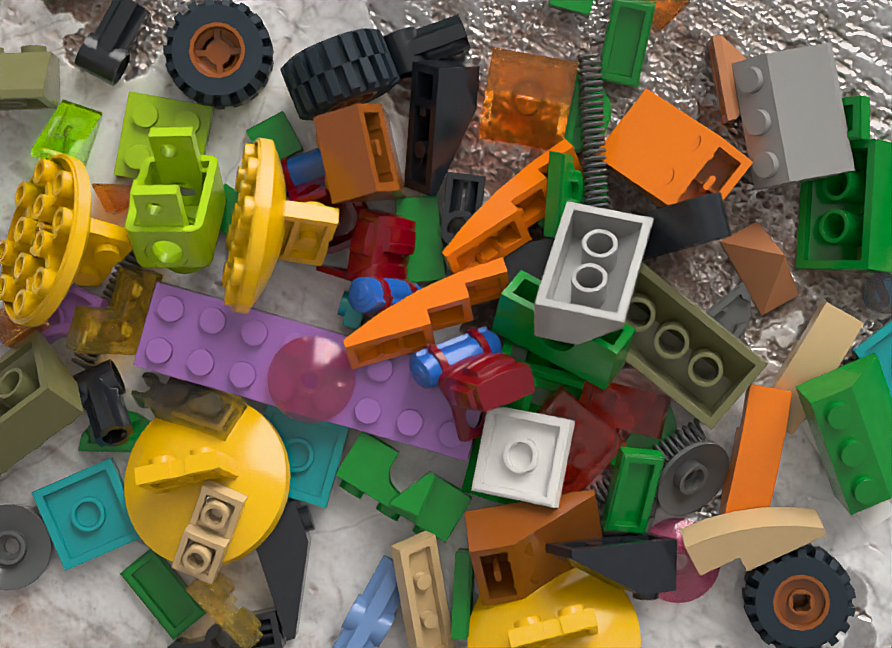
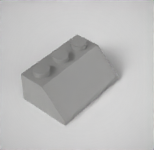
M832 43L766 53L732 63L748 157L753 161L750 168L754 190L787 187L855 171L850 140L847 138L848 129Z
M567 201L534 303V336L578 345L623 328L652 229L653 218Z

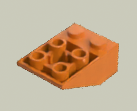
M648 89L644 90L607 137L605 146H600V148H605L607 151L594 154L606 155L607 158L601 159V162H606L607 167L660 208L721 192L724 200L753 163V161L721 136Z

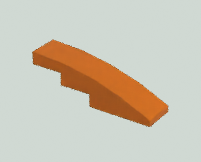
M563 139L529 163L497 190L464 224L442 252L452 275L502 257L504 258L531 240L527 228L545 217L549 151L571 154L574 158L572 162L575 170L581 171L582 176L584 174L574 147L566 139Z
M503 257L460 271L424 287L377 314L343 340L351 369L422 350L423 346L430 343L436 345L433 331L473 321L471 306L500 298L501 293L509 285L508 272Z
M751 384L746 389L740 427H736L730 470L727 471L723 484L719 515L733 511L770 507L793 391Z

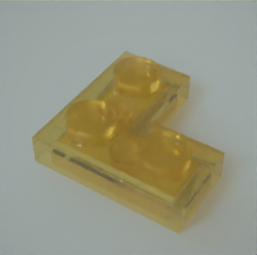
M120 267L109 308L75 306L65 347L75 353L136 355L157 282L162 281L163 274L151 269Z
M218 571L213 584L196 578L185 590L241 648H252L263 636L258 630L262 624L248 608L243 606L239 610L233 604L237 600L232 593L236 589L233 583L220 571Z

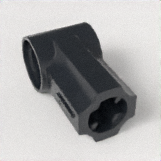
M113 0L96 32H91L82 43L75 58V66L115 86L128 67L131 59L130 50L147 21L150 12L132 0Z
M459 14L418 29L415 27L403 28L383 37L400 80L412 77L413 61L449 59L471 50Z
M112 359L73 375L78 384L82 407L87 412L95 440L100 447H117L128 442V438L134 433V429L122 396L126 393V388Z

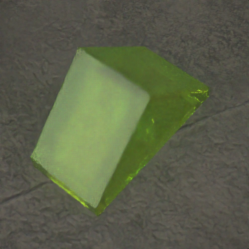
M62 99L33 145L31 156L38 160L41 158L50 160L62 166L63 160L52 159V157L57 154H64L79 159L86 167L103 112Z

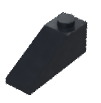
M456 59L413 61L404 187L428 196L437 195L476 111L480 66Z
M296 499L286 502L285 509L276 527L268 538L256 548L287 641L294 639L299 631L311 545L309 531L315 530V524L308 505L301 507L299 500Z
M645 533L546 543V553L609 585L633 592L632 597L634 599L656 600L659 598V593L676 591L677 539Z

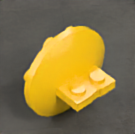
M257 138L253 144L245 143L241 166H238L235 191L239 192L238 203L234 204L232 221L227 228L225 250H229L228 262L225 261L221 281V287H225L224 305L230 306L233 313L248 314L269 282L277 260L322 266L328 251V243L332 241L338 225L339 208L327 207L319 202L301 203L286 200L285 181L273 140Z
M64 154L54 155L47 160L41 158L38 160L29 182L22 181L18 185L14 199L17 207L9 227L7 239H2L0 242V264H2L0 300L3 301L5 311L14 323L36 327L44 323L55 312L73 282L81 286L97 288L112 272V268L118 262H121L132 250L125 227L91 218L89 177L84 164L79 159Z
M203 395L185 399L170 406L156 416L137 439L130 453L125 472L124 496L126 508L133 527L148 547L163 558L174 561L183 532L190 523L202 486L207 479L248 496L221 566L240 560L258 548L279 522L285 509L290 488L288 454L273 424L263 414L246 403L219 395Z
M575 567L554 578L522 600L482 606L481 597L479 596L470 616L467 647L640 648L641 636L638 617L626 592Z

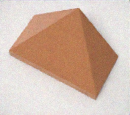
M715 35L707 42L721 123L724 126L731 124L740 114L732 63L745 60L746 58L722 35Z
M758 221L719 242L741 282L743 281L750 293L751 300L760 316L799 295L786 256Z

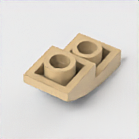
M207 479L202 486L190 523L183 532L171 568L213 584L239 523L248 496Z

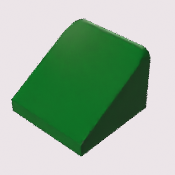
M432 471L427 472L393 497L389 504L416 516L422 515L437 479L436 473Z

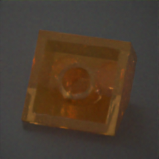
M493 47L478 138L549 150L561 142L565 137L578 62Z

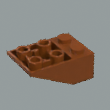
M354 104L313 117L316 128L315 140L321 151L326 173L325 185L331 195L332 204L407 198L389 116L381 104Z
M594 489L561 495L558 508L523 501L464 512L469 553L482 606L525 599L554 578L575 568L546 553V543L603 538Z

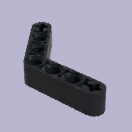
M721 192L691 198L639 214V216L653 218L652 229L642 261L731 236ZM555 238L525 243L505 256L503 259L508 272L509 284L521 270L542 280Z

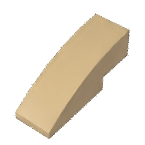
M828 302L819 304L801 338L794 343L770 386L771 388L793 391L786 432L791 435L795 433L806 417L795 386L837 369L864 325L860 320Z
M761 507L733 511L681 528L685 548L700 576L738 558L741 559L746 571H749L827 535L816 509L798 507Z

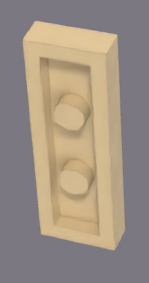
M425 530L390 546L408 647L455 648L454 639L451 638V621L436 535Z

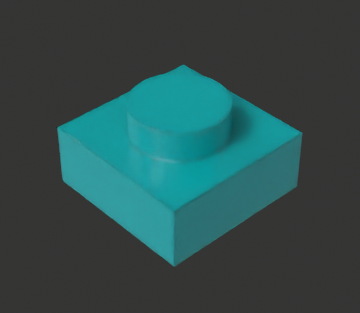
M344 290L337 315L344 317L343 326L357 330L362 326L365 314L359 313L351 307L349 291Z

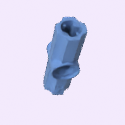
M383 555L363 594L359 593L341 626L343 630L332 648H379L397 615L394 612L400 603L392 558Z

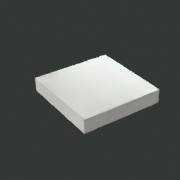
M501 406L487 411L471 490L558 508L575 421Z

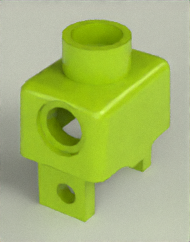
M193 127L150 128L148 138L153 156L143 160L138 177L133 180L125 228L136 261L141 267L168 268L180 274L195 273L208 267L213 261L226 206V195L218 159L213 155H200ZM165 145H172L175 148H168ZM178 182L186 183L195 189L196 194L182 196L179 185L171 184Z

